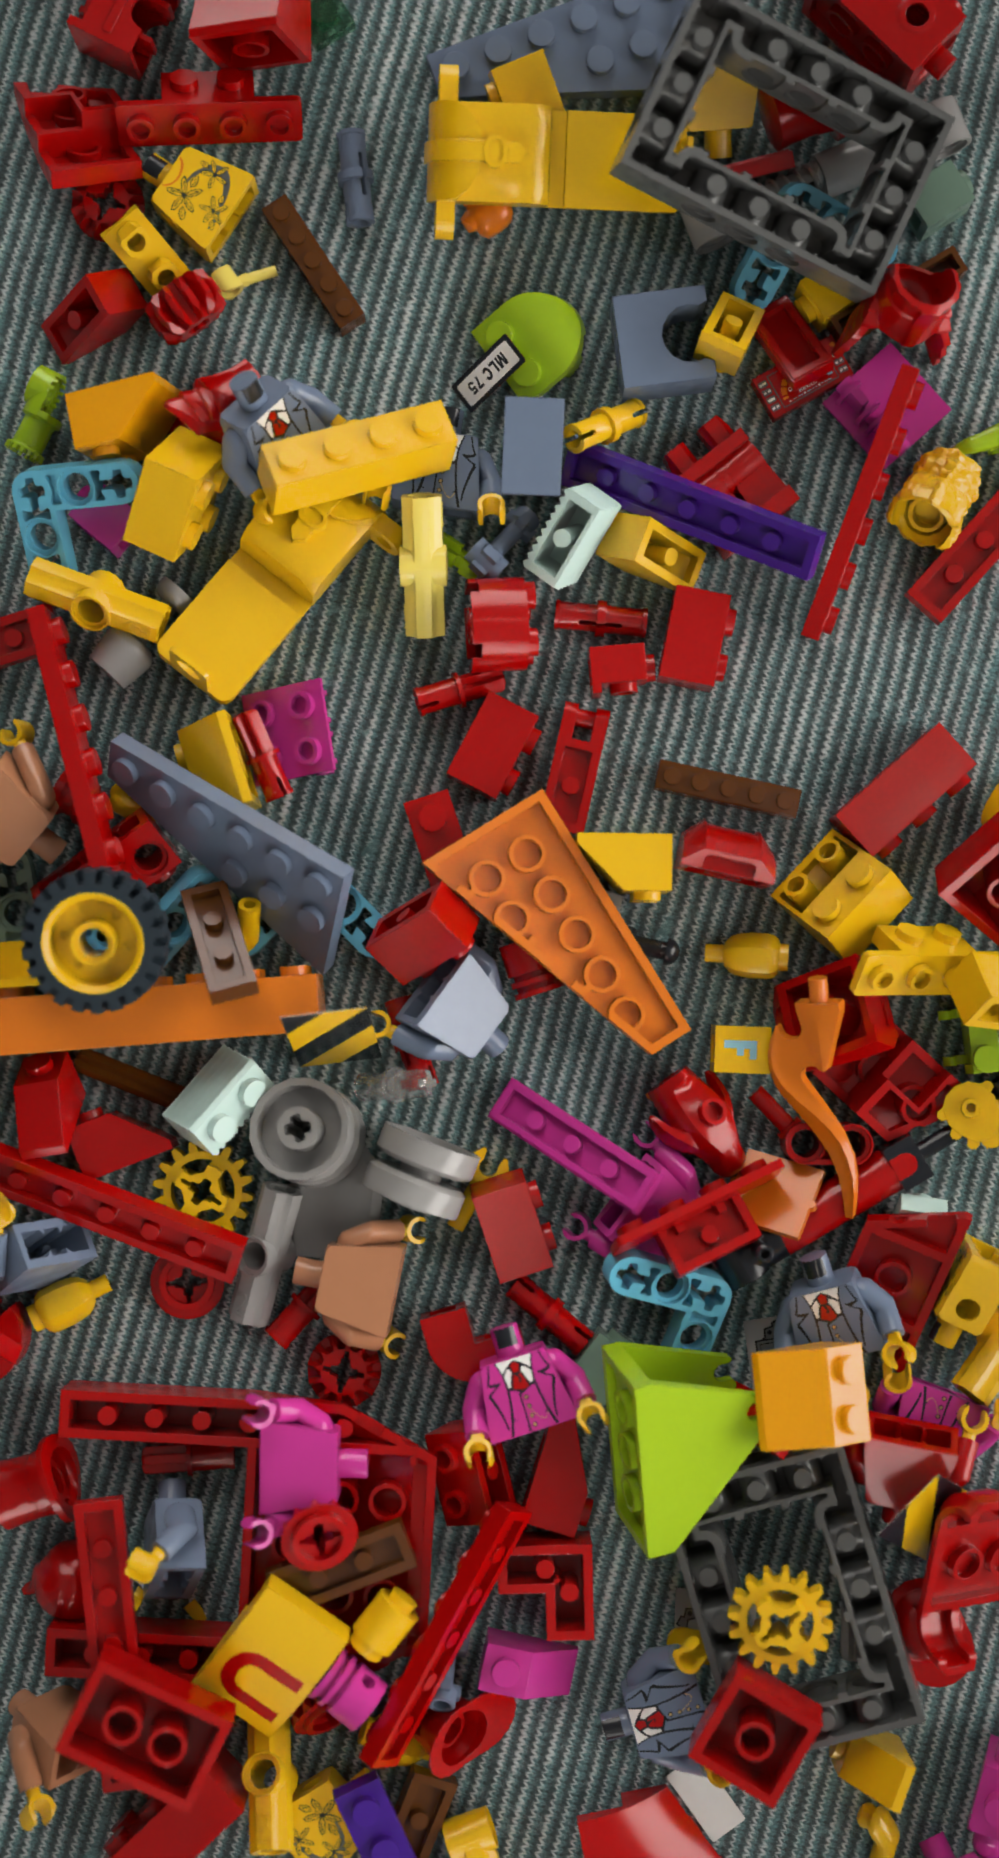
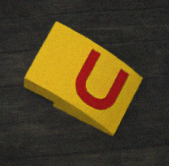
M271 1573L249 1605L246 1604L191 1683L236 1703L235 1715L270 1738L303 1702L346 1646L351 1627Z

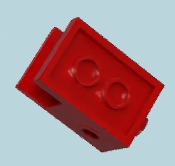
M804 0L801 11L854 63L909 93H912L929 74L939 81L951 69L957 60L951 53V50L967 17L963 13L962 6L958 0Z

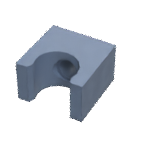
M705 284L612 296L609 316L621 403L631 398L644 401L712 392L717 378L715 360L704 358L695 362L683 361L670 353L662 337L664 331L673 324L682 321L695 322L702 318L707 302Z
M505 396L501 494L542 497L560 496L565 399Z

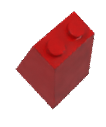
M195 0L189 24V39L221 69L231 67L239 70H259L312 62L311 0Z

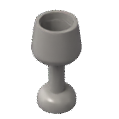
M164 576L160 580L157 587L158 595L162 599L160 602L172 607L170 618L175 612L181 615L193 600L168 577ZM112 627L107 630L89 656L106 675L123 689L146 672L153 662L152 653L146 646L149 642L148 640Z

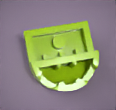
M527 292L507 300L472 330L471 334L485 352L506 334L526 360L506 380L517 397L540 398L564 377L570 378L578 369L583 360L581 354L586 330L581 316L566 300L547 293Z

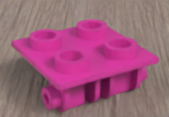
M891 342L852 377L848 376L835 388L836 391L822 402L823 406L867 454L871 448L902 363L912 366ZM920 374L917 381L925 384L916 411L906 409L900 427L908 429L899 456L889 454L884 470L952 410Z
M322 678L241 696L244 712L256 709L259 712L274 749L279 747L280 752L277 753V756L288 780L314 774L316 776H324L335 773V764H338L337 758H334L331 737L334 735L329 727L331 718L327 714L325 702L327 691L323 689ZM253 771L255 786H260Z

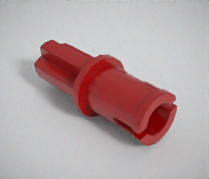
M503 671L469 672L459 676L457 672L451 673V678L421 687H414L412 691L414 697H416L414 700L419 715L423 717L426 714L456 705L465 708L467 706L466 702L487 696L489 690L493 693L502 692L505 689L506 681Z
M250 709L236 715L232 722L249 759L245 761L246 766L251 764L265 796L266 803L294 792L277 756L280 749L279 747L274 749L259 712L256 709Z
M305 1286L298 1295L293 1292L291 1294L293 1300L264 1329L284 1349L289 1347V1344L313 1318L317 1321L321 1318L318 1312L314 1311L318 1289Z
M193 1444L146 1446L142 1449L141 1454L142 1470L147 1475L188 1472V1477L193 1476L194 1471L228 1468L231 1470L235 1469V1447Z

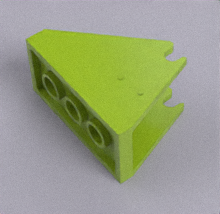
M615 1342L602 1345L606 1407L610 1419L608 1431L615 1511L648 1559L674 1553L759 1442L757 1415L747 1416L749 1407L756 1403L755 1391L735 1389L736 1382L729 1375L714 1377V1372L718 1366L731 1362L732 1359L727 1353L629 1342Z

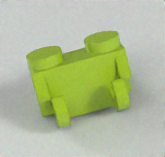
M957 1009L937 1011L938 1021L960 1018L964 1054L943 1057V1066L965 1064V1074L999 1072V1041L996 1029L964 1026Z

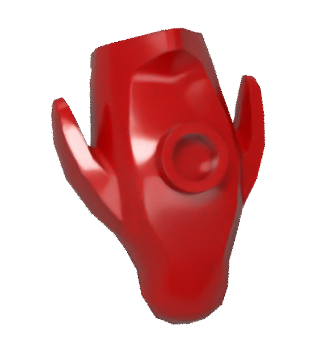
M684 1065L668 1075L645 1094L647 1099L654 1103L662 1118L660 1120L658 1117L651 1115L648 1119L649 1125L664 1145L678 1152L698 1157L707 1163L715 1174L721 1177H733L743 1168L746 1158L734 1120L730 1095L714 1072L710 1070L704 1072L706 1084L691 1069Z

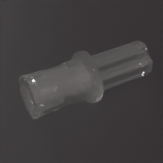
M393 1066L387 1068L384 1072H363L357 1075L354 1085L367 1084L368 1089L354 1090V1093L362 1102L387 1100L389 1103L398 1104L407 1098L431 1096L432 1089L437 1087V1079L432 1078L431 1071L428 1069L403 1070L401 1067Z

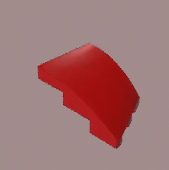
M13 82L14 95L27 136L52 190L143 178L142 160L132 147H122L119 145L115 103L122 101V99L114 89L58 85L51 93L30 92L27 82Z
M896 1024L895 1027L899 1035L895 1048L856 1061L830 1067L825 1072L820 1070L810 1071L887 1142L908 1134L914 1127H925L939 1121L937 1112L943 1108L945 1096L954 1086L961 1084Z
M666 1784L622 1792V1807L576 1816L584 1858H723L721 1855H718L702 1834L700 1827L685 1812L679 1800Z

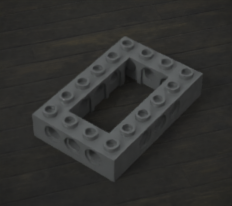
M687 0L609 174L839 295L858 303L875 295L954 123L955 117L741 0ZM717 67L875 152L843 224L830 216L823 219L793 203L794 197L788 194L781 197L751 181L752 175L745 171L738 174L708 158L710 153L701 148L693 146L686 147L678 154L673 152L682 131L693 121L696 112L692 109L703 85L713 76Z
M844 1446L790 1450L784 1460L765 1451L749 1454L676 1550L718 1690L736 1657L740 1655L738 1653V1644L742 1640V1638H730L729 1635L730 1625L737 1621L728 1618V1608L730 1605H739L733 1599V1591L735 1587L742 1589L743 1587L723 1520L735 1517V1521L745 1519L746 1513L781 1505V1509L791 1507L792 1501L812 1496L817 1529H822L829 1556V1569L831 1575H836L842 1597L845 1622L850 1621L859 1669L791 1685L792 1688L822 1705L823 1727L808 1751L926 1722L922 1696L858 1484L853 1477ZM749 1610L748 1622L751 1628L754 1624ZM751 1651L741 1657L753 1663L754 1653ZM764 1661V1663L759 1668L768 1672Z

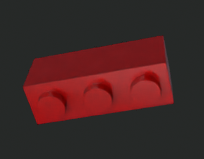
M939 722L920 736L834 813L829 820L844 837L873 857L878 854L883 859L903 842L898 836L901 831L910 823L915 828H918L937 811L933 803L945 792L950 798L953 797L972 780L967 772L977 763Z

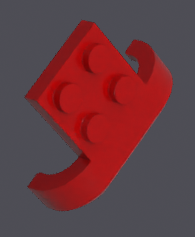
M995 1489L955 1493L943 1502L937 1516L916 1622L923 1650L945 1676L974 1671L977 1661L976 1652L967 1644L962 1635L959 1625V1608L999 1601V1491Z

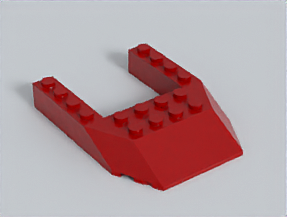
M71 1380L61 1389L58 1437L248 1447L244 1518L253 1516L263 1520L267 1514H259L260 1429L254 1428L242 1420V1416H254L258 1412L259 1406L246 1402V1396L254 1393L266 1400L271 1398H304L329 1414L332 1423L341 1426V1449H368L369 1451L368 1478H341L340 1495L336 1503L342 1508H349L356 1521L358 1532L401 1517L417 1558V1567L318 1605L350 1626V1636L354 1631V1622L381 1588H387L391 1591L395 1587L401 1588L415 1600L417 1607L414 1610L419 1620L389 1657L383 1656L378 1663H374L362 1656L352 1646L349 1639L344 1648L348 1650L347 1657L353 1654L357 1658L356 1664L362 1662L374 1672L388 1666L391 1661L411 1656V1649L414 1643L426 1632L429 1621L437 1455L342 1402L255 1389ZM316 1524L312 1534L317 1546H321L320 1539L323 1538L322 1534L324 1532L323 1526L320 1524ZM257 1526L249 1529L243 1528L238 1615L246 1604L249 1605L266 1582V1568L287 1560L282 1552L279 1541L281 1536L272 1538L271 1543L264 1549H254L243 1544L257 1536ZM54 1617L47 1627L44 1676L88 1678L90 1664L85 1618L68 1621ZM136 1617L140 1658L192 1682L233 1622Z

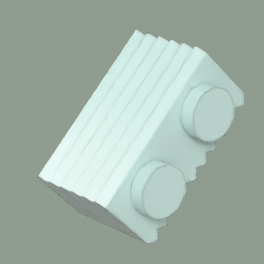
M591 483L564 489L565 496L559 497L560 504L555 505L556 512L550 513L551 520L545 521L547 527L541 529L542 535L536 537L537 543L532 545L533 551L528 552V559L523 560L526 569L558 590L577 583L622 507L619 502Z
M223 1044L164 1111L162 1116L181 1137L213 1156L219 1155L220 1148H225L226 1142L231 1141L234 1134L238 1132V1127L244 1126V1120L250 1119V1113L254 1111L258 1100L274 1086V1083L255 1061Z

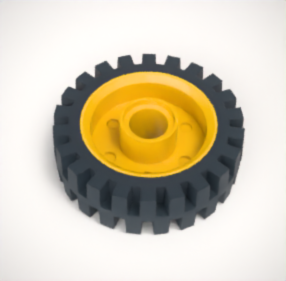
M85 867L57 878L33 901L24 919L26 924L21 932V941H24V947L21 951L23 960H28L30 966L27 971L31 978L36 977L39 980L40 985L38 988L44 994L50 992L55 996L54 1002L61 1006L69 1004L72 1006L71 1010L81 1013L85 1010H91V1014H102L106 1010L113 1012L138 1000L157 981L169 956L171 929L167 927L169 919L166 911H162L159 905L160 899L155 893L151 894L146 889L148 885L142 880L138 879L136 881L130 877V873L123 870L114 871L112 867ZM88 929H97L104 933L108 942L106 950H96L88 944L86 940V931Z

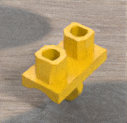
M135 204L128 209L119 221L100 234L151 296L158 293L162 286L172 282L175 277L178 278L186 271H190Z

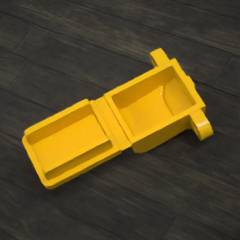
M439 64L438 101L429 104L428 141L424 143V164H427L426 203H435L434 240H453L455 204L666 214L679 211L609 174L636 113L552 110L551 106L542 104L458 101L459 65ZM687 127L682 131L673 151L677 154L686 147H693L694 137L687 136Z
M363 493L289 511L283 516H273L267 503L266 512L274 523L263 525L254 518L251 520L240 538V548L231 559L225 562L157 643L158 655L219 704L231 703L369 539L391 555H399V546L403 545L402 527L389 518L387 513L381 510L369 498L366 504H362Z

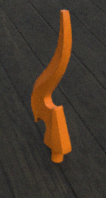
M812 976L808 978L809 998H801L795 1003L796 1013L801 1026V1034L799 1036H790L785 1033L781 1023L776 1025L770 1039L768 1065L773 1082L780 1094L810 1126L828 1152L835 1166L842 1189L845 1218L852 1219L856 1215L858 1198V1169L855 1153L845 1130L806 1076V1068L809 1066L816 1067L821 1072H825L832 1066L845 1009V1000L829 998L827 976Z

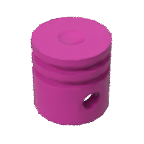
M343 1648L308 1696L311 1699L317 1696V1704L320 1706L327 1704L326 1711L350 1731L354 1732L377 1706L388 1687V1683L364 1663L356 1664L357 1658L353 1654L347 1657L348 1650Z

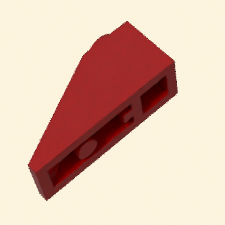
M574 1418L544 1429L521 1506L533 1513L528 1522L529 1525L575 1538L578 1525L586 1527L593 1499L587 1497L588 1490L576 1419Z

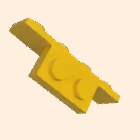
M910 923L877 925L871 942L879 950L863 952L849 990L855 996L951 995L945 979L954 971L965 956L969 955L971 951L999 955V951H976L961 937L962 933L957 928L945 923H937L935 926H916Z

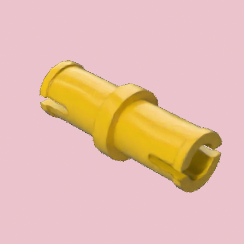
M631 398L612 408L608 406L597 408L592 411L590 417L565 426L563 429V439L578 434V438L564 444L570 452L579 454L599 443L609 445L619 440L621 434L645 425L648 414L643 413L633 417V413L646 407L641 400Z

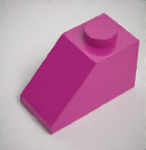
M488 1627L478 1671V1690L523 1700L569 1695L578 1646L547 1641V1639Z

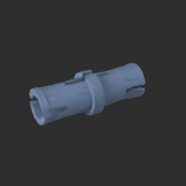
M356 127L341 129L339 133H336L341 169L337 174L338 186L343 188L346 226L356 229L370 227L372 224H375L371 199V185L374 183L373 170L368 167L365 130Z

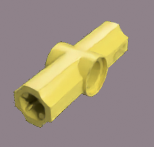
M431 492L402 494L403 545L399 546L400 586L404 587V627L406 629V636L417 639H432L445 636L444 586H448L447 544H443L442 494Z

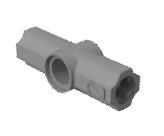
M265 1181L262 1183L249 1236H246L249 1239L239 1266V1273L228 1311L231 1315L230 1319L241 1325L257 1328L268 1326L282 1272L290 1269L295 1261L296 1248L291 1238L303 1194L300 1193L301 1189L290 1184L275 1181Z

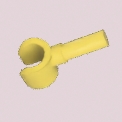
M223 265L211 274L225 300L234 299L250 284L278 276L275 265L243 273L238 277L230 265Z

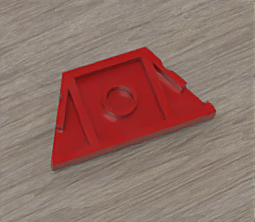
M969 1212L868 1214L845 1267H856L862 1277L872 1279L894 1298L905 1331L902 1340L911 1344L914 1348L972 1222L973 1214ZM899 1347L895 1351L894 1359L898 1365V1369L895 1370L900 1373L906 1368L908 1361L905 1358L903 1348Z

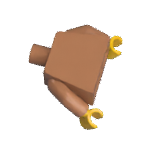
M13 719V724L17 728L16 737L11 730H0V742L6 746L14 747L12 754L6 750L0 757V864L14 866L24 853L30 849L51 865L68 843L47 827L56 814L59 805L55 800L56 794L34 744H32L35 737L33 726L25 720Z
M407 1214L400 1219L370 1220L342 1231L337 1241H331L327 1245L324 1261L301 1256L297 1257L292 1284L318 1289L314 1311L322 1314L323 1323L345 1345L371 1351L379 1350L390 1359H397L400 1356L396 1350L388 1346L394 1338L406 1339L405 1334L392 1326L407 1244L401 1243V1241L414 1244H423L425 1242V1237L412 1236L411 1233L412 1226L416 1222H426L424 1217Z
M62 1685L40 1696L34 1695L27 1689H22L12 1697L8 1706V1711L13 1716L11 1731L7 1737V1744L19 1792H25L28 1802L19 1814L20 1825L27 1832H30L37 1823V1816L34 1811L40 1814L42 1823L46 1826L56 1810L54 1800L49 1795L41 1793L40 1786L43 1785L44 1788L50 1791L93 1769L54 1751L61 1730L80 1694V1691L71 1686Z

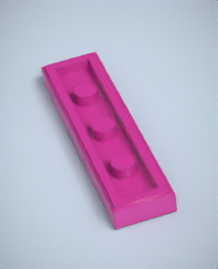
M513 1077L488 1114L489 1118L637 1216H640L664 1177L661 1173Z

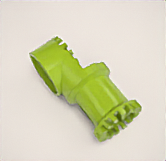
M40 365L33 372L24 393L26 404L22 410L25 416L13 439L7 438L4 445L19 456L25 453L24 459L32 463L43 464L45 458L42 454L54 431H60L63 425L59 420L52 417L51 414L57 408L56 404H59L61 401L57 399L58 395L61 397L64 395L60 390L66 389V376L44 365Z

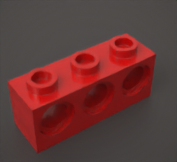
M142 807L110 829L112 837H118L125 856V863L119 865L120 870L130 873V877L136 881L138 879L142 880L148 885L147 887L153 883L160 884L169 879L176 871V866L182 862L175 846ZM145 844L157 846L156 851L147 858L135 856L136 851ZM85 848L30 888L33 901L57 878L71 871L89 867Z

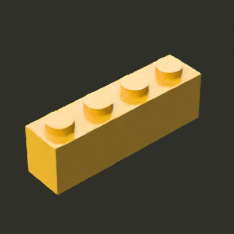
M438 400L262 444L260 446L257 476L274 516L450 470L458 439L442 401Z

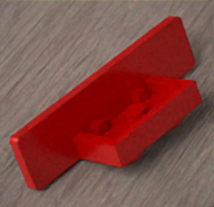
M229 67L219 71L194 72L189 69H179L174 72L161 73V99L127 100L115 103L119 145L122 147L301 141L303 139L301 97L299 95L255 96L253 70H239Z
M764 1158L754 1161L739 1171L740 1178L726 1184L723 1178H720L698 1191L701 1197L685 1204L683 1198H679L666 1204L657 1211L660 1217L644 1224L642 1219L638 1218L616 1230L618 1237L613 1241L609 1249L613 1257H616L655 1238L676 1279H679L758 1240L762 1236L741 1195L775 1179L785 1166L780 1158L769 1164L765 1162Z

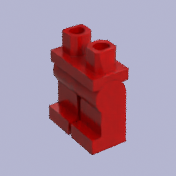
M717 415L696 432V435L710 452L697 460L684 442L669 451L662 460L667 471L780 515H784L800 500V497L789 484L786 486L767 464L759 450L748 440L749 437L740 427L733 432L730 426ZM713 545L724 561L734 554V552Z

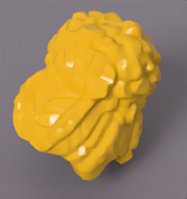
M937 447L932 451L921 455L920 460L914 464L913 473L904 482L903 488L892 498V502L889 504L886 512L887 522L896 525L903 538L914 542L920 547L935 546L936 549L940 550L949 549L961 533L963 517L968 513L967 509L979 497L978 486L981 484V467L973 459L965 456L959 448Z

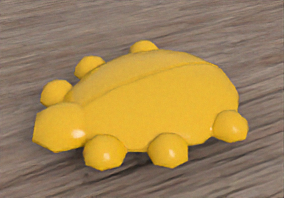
M987 1080L982 1083L968 1081L954 1086L945 1096L943 1108L937 1112V1118L940 1121L947 1120L948 1125L952 1128L950 1132L951 1138L954 1140H959L962 1136L968 1138L967 1146L970 1149H977L980 1146V1142L987 1149L997 1148L999 1145V1100H996L995 1095L991 1093L994 1088L992 1082Z

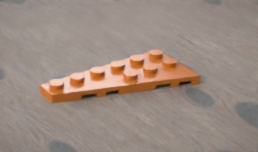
M543 789L421 863L423 867L440 881H443L453 892L648 1055H653L691 1030Z

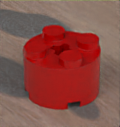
M523 577L466 579L464 595H470L471 607L464 608L467 659H472L469 666L470 673L527 670L528 665H533L534 656L539 654L537 627L530 628L529 626L531 610L536 608L535 582H525Z

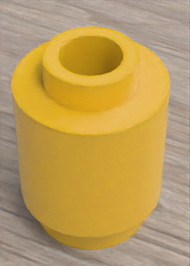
M395 1587L392 1591L387 1588H381L354 1622V1631L349 1636L352 1646L362 1656L374 1663H378L383 1656L389 1657L419 1620L414 1610L417 1607L415 1600L401 1588Z

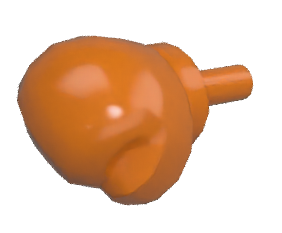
M463 205L466 211L460 218V221L468 233L476 231L480 236L490 239L509 226L514 212L513 208L508 206Z

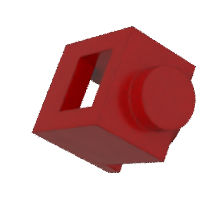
M645 642L588 648L587 660L591 699H600L602 689L609 688L610 695L612 696L638 693L637 686H644L646 682L656 681L654 654L645 653Z

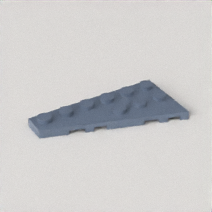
M572 0L426 55V61L437 91L439 64L459 65L458 101L489 102L484 85L490 83L488 76L490 70L540 49L544 50L560 96H570V100L641 97L646 92L687 0Z
M122 732L110 743L107 776L220 881L224 880L228 888L240 899L245 897L258 899L261 902V919L319 973L324 975L334 965L354 868Z

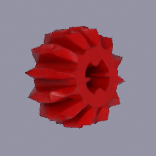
M194 269L193 271H186L182 276L175 277L172 282L162 286V289L153 295L151 301L147 303L145 312L150 319L151 326L159 337H162L168 345H177L178 343L186 342L193 336H197L200 331L208 328L209 324L218 319L220 313L224 311L226 302L214 279L209 277L204 269Z

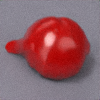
M77 1539L65 1540L56 1544L35 1565L31 1581L26 1583L21 1589L23 1595L36 1594L37 1602L49 1615L68 1621L85 1618Z

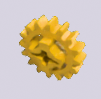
M189 1142L188 1154L177 1147L171 1151L176 1162L173 1164L163 1161L158 1166L167 1175L165 1178L153 1181V1186L163 1189V1195L153 1201L198 1218L202 1211L214 1209L219 1213H224V1215L213 1220L204 1221L234 1231L237 1227L233 1217L245 1219L249 1215L246 1208L241 1205L242 1202H250L255 1199L254 1193L245 1191V1185L255 1180L254 1175L250 1174L242 1175L240 1169L244 1167L247 1160L242 1158L234 1162L230 1158L234 1148L231 1145L227 1146L222 1152H219V1155L213 1156ZM193 1160H212L205 1170L194 1171L191 1168L185 1167L187 1163ZM227 1171L234 1183V1196L226 1190L223 1176ZM207 1179L212 1183L209 1191L215 1196H208L202 1201L197 1197L199 1189L194 1185V1182L200 1184ZM174 1185L182 1191L184 1199L182 1208L179 1207L176 1201Z
M783 1564L780 1575H773L770 1567L765 1565L763 1566L762 1579L758 1580L754 1575L748 1573L745 1577V1584L748 1590L735 1587L733 1591V1599L739 1605H730L728 1608V1618L737 1621L730 1625L729 1635L730 1638H742L738 1644L740 1656L751 1651L754 1653L753 1667L756 1669L764 1661H768L771 1663V1671L774 1675L778 1674L781 1664H788L792 1674L798 1673L799 1660L803 1659L810 1666L816 1664L814 1648L824 1652L828 1649V1640L822 1634L833 1633V1620L825 1617L832 1613V1605L829 1600L818 1601L823 1594V1586L817 1583L808 1587V1572L805 1570L801 1571L796 1578L790 1576L789 1565ZM774 1590H784L792 1593L775 1592ZM754 1603L760 1617L754 1621V1625L750 1628L748 1612ZM811 1611L813 1625L809 1634L806 1635L801 1622L807 1618V1613ZM776 1614L779 1618H784L788 1615L789 1624L785 1625L781 1620L772 1623V1615ZM772 1646H779V1647H786V1648H775V1647H772Z

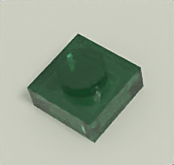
M311 0V44L316 52L356 30L355 21L342 0Z

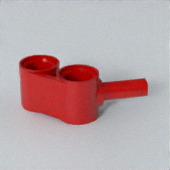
M762 1085L749 1095L748 1099L779 1130L777 1136L779 1137L780 1148L784 1155L804 1165H834L822 1142L805 1121L800 1120L798 1116L792 1118ZM848 1121L839 1122L845 1132L855 1131L858 1134L860 1145L855 1152L857 1165H861L869 1159L873 1152L874 1143L871 1134L863 1126ZM806 1129L812 1133L814 1144L809 1152L799 1155L792 1149V1138L798 1131Z

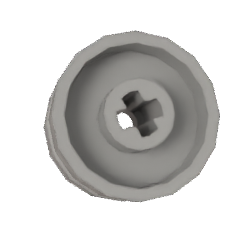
M290 1078L272 1086L258 1100L250 1118L249 1140L256 1159L270 1173L306 1188L327 1187L343 1180L358 1165L365 1149L366 1126L359 1108L345 1094L313 1078Z
M386 1121L377 1145L381 1151L400 1160L401 1163L381 1158L371 1160L361 1184L406 1208L456 1221L464 1203L465 1195L459 1188L441 1179L443 1177L463 1183L472 1181L481 1157L428 1133L395 1122Z

